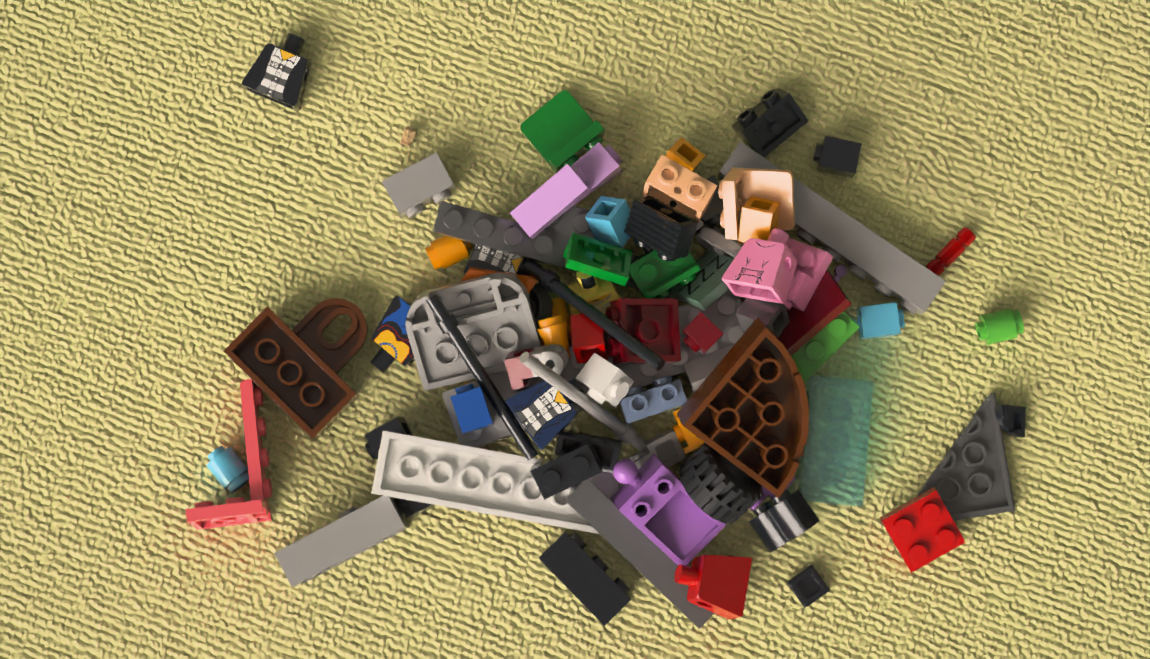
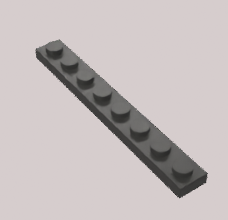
M440 201L432 232L578 272L565 267L566 258L563 257V252L570 237L543 230L532 239L518 222ZM632 255L631 261L635 260L639 256ZM629 274V279L625 286L638 289Z

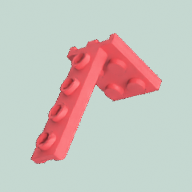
M246 379L240 383L251 501L245 502V498L237 497L226 499V504L213 506L212 501L195 503L194 508L186 509L187 522L197 530L272 521L271 508L268 506V498L272 497L271 480L265 477V467L269 466L268 449L262 447L261 437L266 436V423L264 417L260 418L259 406L263 405L262 389L257 387L252 379Z

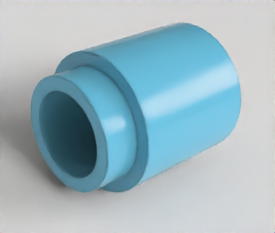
M220 446L208 455L210 462L206 466L224 489L228 488L231 493H234L249 481L248 467L231 446L226 449Z

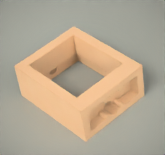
M661 154L646 180L642 198L653 196L655 199H659V201L669 205V207H671L669 203L675 201L677 206L673 207L674 209L682 212L684 215H688V217L693 218V220L699 223L713 198L717 185Z

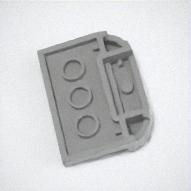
M493 273L426 290L412 301L405 324L424 391L475 379L447 333L443 335L437 325L438 319L426 302L427 299L437 294L448 313L455 316L459 323L458 329L488 375L507 371L504 360L510 352L542 346L529 301V292L514 274Z

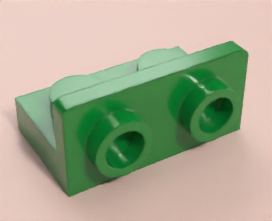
M574 232L572 233L563 252V257L566 258V268L625 286L629 279L632 251Z
M652 249L631 261L629 274L643 298L662 299L670 293L669 288L679 283L682 286L693 281L697 277L695 273L700 271L701 267L695 262L690 251L687 257L676 259L675 261H666L659 258L658 252Z

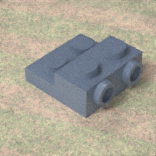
M667 375L653 380V387L642 390L641 385L629 388L627 395L620 401L624 421L631 423L684 405L687 399L680 379L672 380L671 375Z

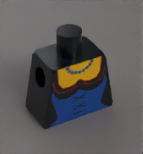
M397 295L392 300L371 337L381 349L371 359L370 363L383 373L386 372L395 360L406 368L415 361L405 325L410 306Z

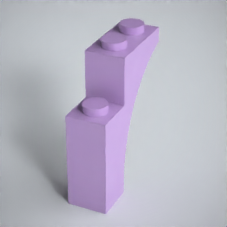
M597 143L573 165H565L513 209L510 214L528 236L534 239L587 195L620 175L623 171L619 164L623 161L610 145L604 148L600 143Z

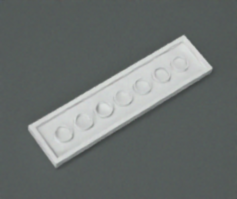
M389 431L382 432L372 494L599 534L564 500L578 484L544 500L530 472L532 465L542 461L541 459L532 458L527 460L525 456ZM601 472L589 478L610 500L624 485L619 483L612 473Z

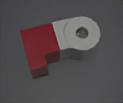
M550 344L510 352L504 360L512 390L524 388L530 378L538 376L519 361L522 353L529 352L558 375L566 367L569 355L563 346Z

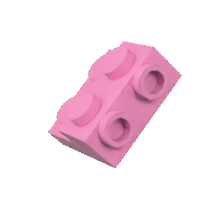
M789 238L786 245L797 259V265L785 306L788 311L793 307L804 312L834 257L827 251Z

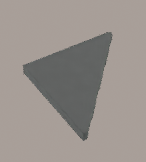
M995 393L988 394L915 496L917 497L934 487L954 521L1015 511L1002 430L995 413V405H997Z

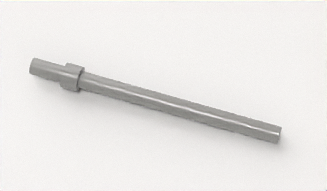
M526 351L521 354L519 361L614 431L616 438L625 444L630 443L641 452L647 451L644 444L647 440L637 434L636 428L626 421L621 422Z

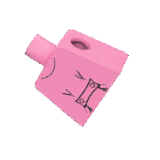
M774 228L767 241L750 238L745 242L722 277V280L734 296L785 304L797 265V259L786 245L789 235L785 231Z

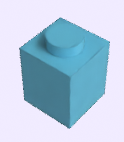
M600 196L585 216L595 240L623 248L631 237L624 232L628 223L627 219L630 217L629 213L631 212L625 199Z
M897 302L862 306L856 309L857 322L860 326V340L897 336L901 333L900 328L905 326L903 310H898Z

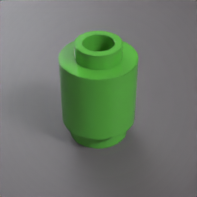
M1008 308L983 314L979 317L980 322L975 323L979 340H984L987 345L1015 339L1017 335L1024 333V325L1018 309L1011 311Z

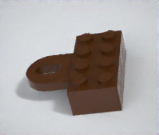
M339 298L328 299L317 304L293 329L269 307H266L223 352L312 439L317 440L359 397L338 373L363 348L368 335V325L364 314L355 304ZM339 315H348L352 321L349 330L338 341L334 343L326 342L323 337L324 330Z

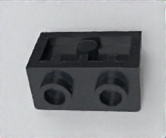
M777 88L765 93L761 97V102L753 109L750 108L743 111L738 116V121L732 127L743 136L752 150L766 157L809 120L790 93Z

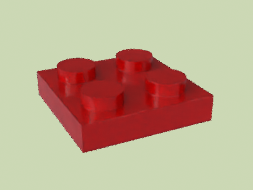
M934 487L880 517L911 573L965 543L963 536Z

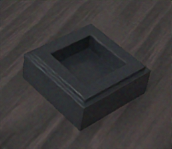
M813 565L808 566L786 582L804 608L830 591Z

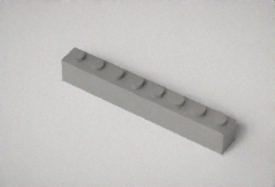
M739 142L719 171L718 177L723 180L732 167L780 168L742 142ZM793 178L795 226L793 228L798 231L797 236L809 245L816 243L822 247L824 251H827L834 257L832 261L837 263L841 260L850 266L848 271L861 280L866 277L875 283L873 288L880 294L888 298L892 295L900 300L899 306L908 313L915 315L917 312L921 315L926 312L946 281Z

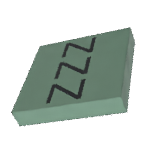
M707 250L695 261L701 267V270L695 273L697 277L685 285L681 286L678 283L669 288V297L706 310L729 289L722 280V277L734 259Z

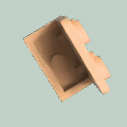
M732 167L724 179L720 181L718 193L719 198L723 199L724 208L721 212L720 224L722 228H725V239L738 240L742 207L750 196L781 202L777 229L792 230L795 226L794 183L791 171Z

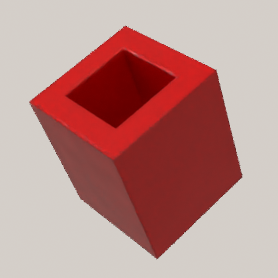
M582 313L571 315L572 348L577 364L588 362L593 353H596L605 360H609L606 331Z

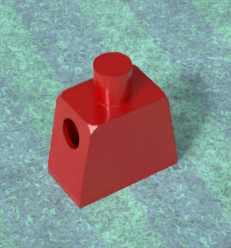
M721 555L698 556L694 558L692 567L679 564L675 571L674 580L676 583L689 586L687 592L688 602L726 619L743 617L752 558Z

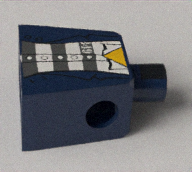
M575 378L569 381L570 384L585 394ZM545 380L505 400L510 410L540 451H543L577 416L576 411L571 406L573 401Z

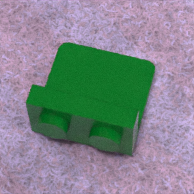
M566 90L558 93L520 126L522 133L556 173L567 164L569 166L573 165L586 150L589 151L597 143L601 144L604 141L602 137L604 136L605 129L597 120L593 122Z

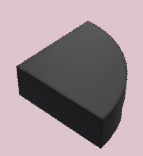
M1003 404L995 405L996 417L1001 428L1012 437L1025 438L1026 407Z

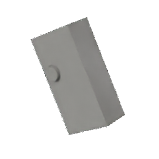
M381 496L357 510L354 506L338 515L340 519L275 552L274 554L291 587L300 586L408 529L409 526L395 505L394 497Z

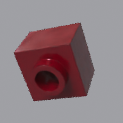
M702 312L682 331L686 336L683 339L684 343L695 353L700 350L703 354L724 334Z

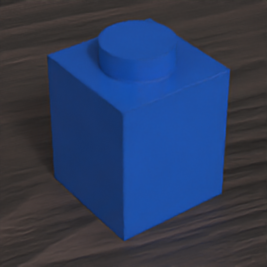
M472 383L455 389L456 395L450 396L463 434L493 425L481 387L474 388Z

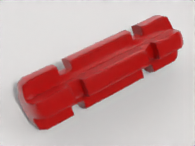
M964 227L956 235V239L953 238L935 256L936 259H932L925 267L940 276L945 271L944 268L949 267L965 250L964 247H968L976 239L975 234L969 228Z

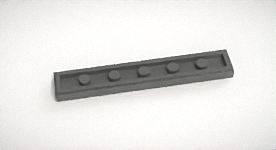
M589 479L580 482L564 499L697 628L700 629L714 614L687 601L689 586L676 583L674 580L678 565L617 509L615 504Z

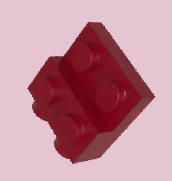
M620 298L610 301V307H607L605 312L608 318L665 360V363L681 361L678 299ZM614 337L608 339L607 354L609 357H613V364L646 363Z

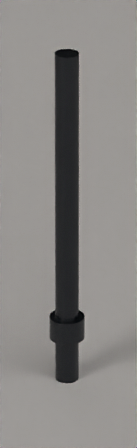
M532 259L525 262L524 270L538 280V284L545 290L555 292L657 371L664 367V359L563 284L557 274L550 269L545 270Z
M437 294L427 299V304L439 321L437 323L443 335L447 333L527 460L538 455L535 447L458 329L459 323L455 316L448 313Z

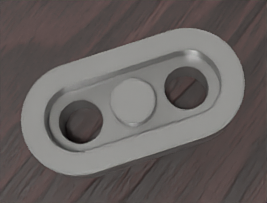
M704 226L695 236L697 242L705 250L733 259L744 245V243L738 242V240L725 239V234L715 226H711V228Z

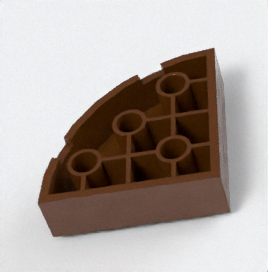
M759 317L751 324L677 413L682 425L776 497L780 498L792 481L800 464L799 459L802 455L803 446L806 445L809 433V405L806 388L795 361L775 332Z

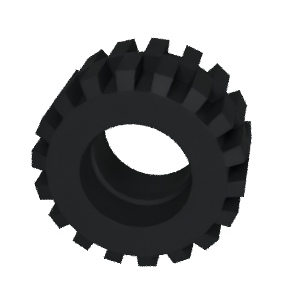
M705 442L680 465V480L689 497L702 511L722 523L732 524L737 521L763 495L761 484Z

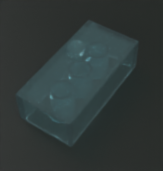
M813 375L807 380L806 394L809 405V433L800 457L798 489L807 502L863 507L874 381Z

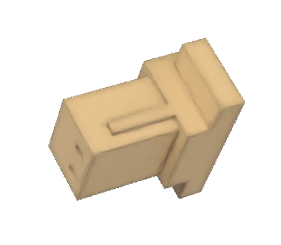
M405 126L400 144L409 146L413 142L416 134L414 128Z

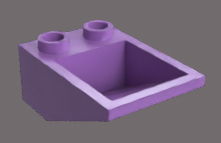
M655 454L639 469L629 459L619 460L615 464L613 475L619 483L624 485L611 497V500L626 518L677 565H687L726 526L725 523L710 517L693 502L682 485L680 478Z

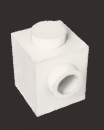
M593 353L576 377L578 381L589 389L586 393L588 396L601 405L604 401H607L614 407L627 395L629 388L634 383L622 370L596 353Z

